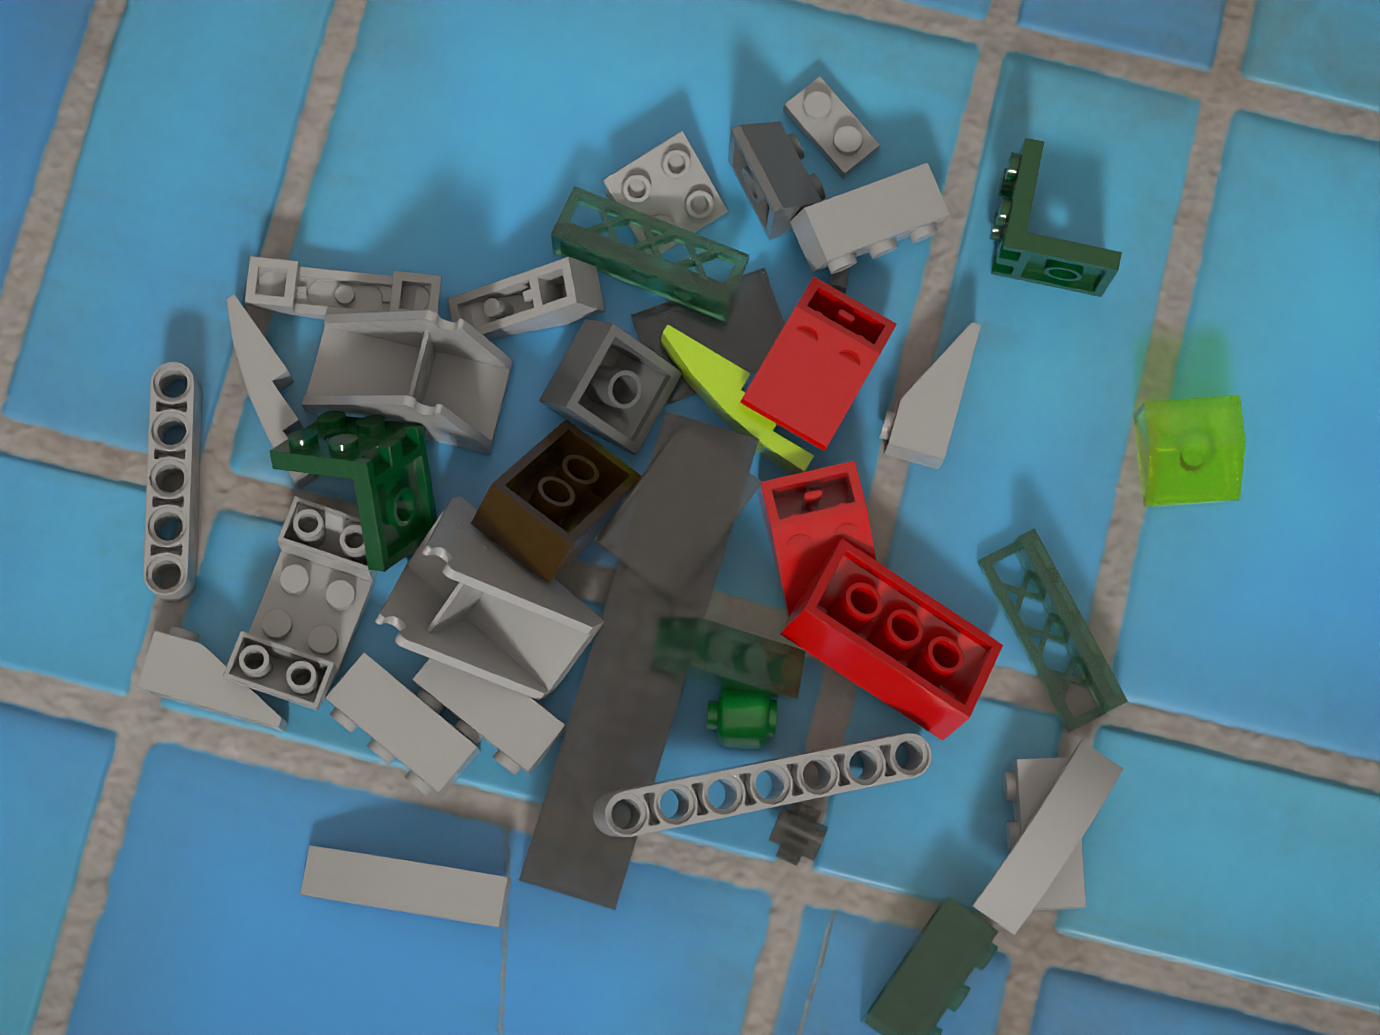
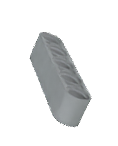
M179 362L164 363L152 374L149 406L143 575L149 590L163 601L169 603L182 602L190 597L195 589L197 572L202 389L190 369ZM179 379L188 382L186 391L179 397L171 398L166 396L167 387L171 382ZM174 426L186 427V434L181 442L175 445L165 444V434L170 428ZM176 472L184 474V483L180 489L171 493L163 492V482L168 475ZM175 519L181 520L183 528L180 535L174 540H162L161 530L165 523ZM171 567L180 568L181 577L178 584L169 589L160 588L159 579L163 571Z

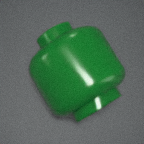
M729 684L723 686L719 691L718 701L708 700L707 730H716V739L720 746L758 750L765 746L767 738H775L777 700L770 699V695L764 687Z

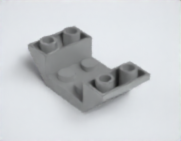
M295 496L277 539L281 550L249 633L240 632L223 674V679L318 711L325 697L340 676L374 588L377 571L368 570L360 518Z

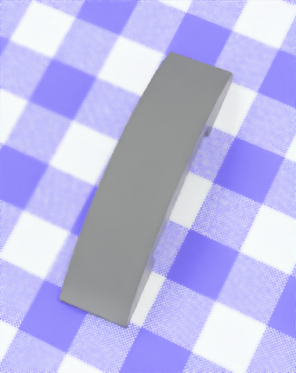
M250 256L244 302L245 305L260 309L325 320L326 314L430 310L438 313L442 276L394 271L393 276L310 268L299 266L298 261Z
M1080 741L1054 780L1053 787L1002 864L998 865L972 907L1015 935L1075 850L1110 794L1123 768L1085 742Z

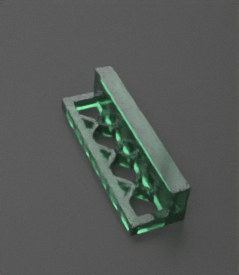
M576 186L573 187L551 232L553 254L563 258L570 257L597 267V271L725 322L734 306V292L749 262V254ZM579 203L598 210L603 223L589 228H583L570 222ZM608 215L613 216L615 218L609 220ZM631 223L642 228L646 240L631 246L618 241L614 229ZM607 232L609 238L606 237V236H603V235H601V234ZM651 232L656 233V234H659V235L653 237V235H652ZM672 241L679 242L686 246L690 257L676 263L669 262L662 258L658 246ZM651 249L652 254L646 253L644 251ZM695 249L702 251L703 253L697 254ZM720 258L734 264L725 284L707 277L702 264ZM695 267L697 272L692 271L689 268Z
M1035 528L1018 536L1008 546L978 560L977 564L1068 733L1128 702ZM1015 554L1025 571L1020 588L1002 583L992 565ZM1029 581L1036 593L1026 590ZM1007 592L1017 595L1015 605H1013ZM1023 598L1043 605L1047 612L1043 630L1026 626L1022 622L1019 611ZM1051 624L1054 625L1059 636L1049 633ZM1030 635L1040 638L1037 648ZM1046 641L1065 646L1070 655L1066 673L1049 669L1045 665L1042 654ZM1075 666L1082 679L1072 676ZM1053 678L1063 681L1060 691ZM1070 683L1088 689L1097 705L1096 708L1075 719L1065 702Z

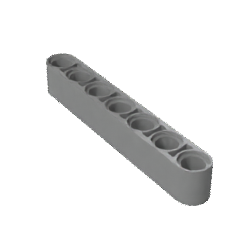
M915 733L892 734L610 791L603 794L596 801L593 809V819L596 827L602 833L609 836L633 837L915 778L922 775L929 768L932 760L931 749L928 742L922 736ZM901 743L907 748L909 753V760L904 768L898 765L895 758V752ZM855 752L862 757L864 762L863 772L858 778L851 773L849 768L850 759ZM808 762H812L818 771V780L812 788L803 779V770ZM762 771H765L772 780V789L765 798L756 789V780ZM716 780L725 789L724 802L717 808L710 803L708 798L710 785ZM668 790L672 791L678 799V809L670 818L666 817L660 808L662 795ZM619 800L625 801L631 811L629 822L622 828L617 827L611 817L612 808Z

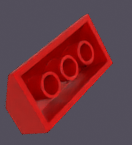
M842 538L835 545L798 599L780 635L942 741L970 718L1003 647V644Z

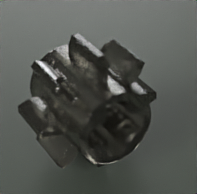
M802 802L798 803L795 812L783 807L768 841L779 845L775 856L795 866L798 865L801 856L814 861L828 830L827 826L817 822L821 811Z

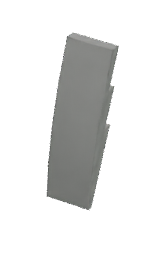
M233 294L226 299L234 349L248 395L269 441L275 448L286 441L290 433L304 429L280 393V391L294 383V380L240 301ZM288 471L300 490L316 480L313 474Z
M309 845L300 895L503 928L512 878Z

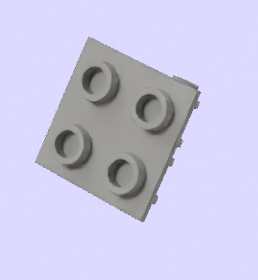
M683 131L678 132L603 179L607 190H605L606 197L613 207L618 206L649 261L728 212Z

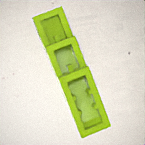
M667 324L662 333L660 344L678 370L682 372V376L720 420L758 453L789 474L805 472L814 455L774 432L776 423L740 403L745 394L742 390L748 381L750 373Z

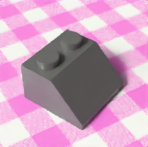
M780 121L743 124L732 128L728 162L769 241L792 231L793 228L790 221L801 210L826 198L822 184L816 174L808 175L801 162L804 159V152L799 140L794 133L787 135Z
M585 319L539 401L572 424L631 454L637 455L680 379L682 372L614 323Z

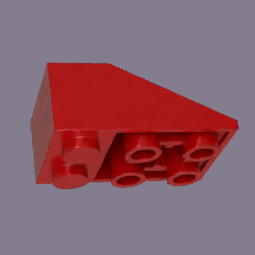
M813 277L740 403L825 451L897 323L818 278Z
M855 461L760 482L757 495L788 618L798 599L841 538L876 560L867 506Z

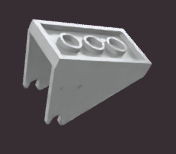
M430 310L326 314L324 320L325 327L307 394L302 402L305 412L320 415L329 411H343L346 413V416L358 418L381 415L386 418V421L423 425L424 438L426 440L491 454L513 368V360L464 319L459 318L457 322L447 321L440 318L438 313Z
M461 496L452 498L401 572L375 622L379 625L388 623L395 626L400 631L395 638V642L405 649L540 701L553 694L605 621L557 579L554 578L550 583L546 582L470 523L477 510Z

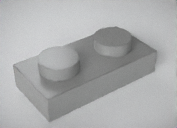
M818 77L784 104L783 111L842 179L879 151L880 144L821 77Z

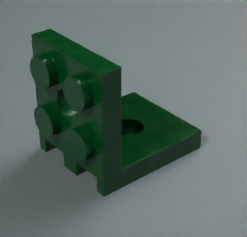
M1025 138L1019 153L1011 152L1007 168H1004L998 195L1004 197L1001 199L998 212H995L989 238L990 240L997 241L991 274L1102 297L1119 271L1122 252L1027 232L1044 141Z
M329 411L318 415L317 421L308 427L290 433L286 441L270 450L273 469L353 479L368 570L387 571L418 548L437 521L423 425L386 421V418L381 415L358 418L346 416V413L343 411Z

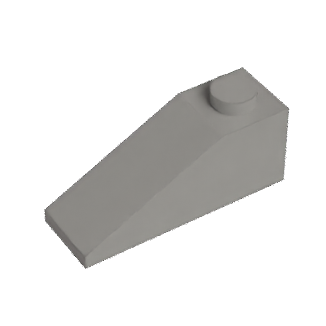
M570 257L448 298L451 321L457 322L459 318L464 319L488 340L562 326L605 312L597 267Z
M972 322L901 398L896 412L886 411L879 436L881 439L888 440L884 455L937 470L940 469L946 456L981 324Z
M171 627L169 634L154 630L136 685L138 689L147 694L286 732L288 723L251 688L223 679L227 666L203 644L198 643L199 634L177 627Z

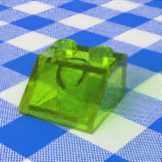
M1240 395L1146 401L1139 407L1133 417L1144 508L1240 500L1246 444Z

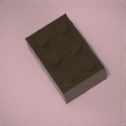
M566 419L491 484L470 524L527 566L532 572L550 583L621 515L643 476Z

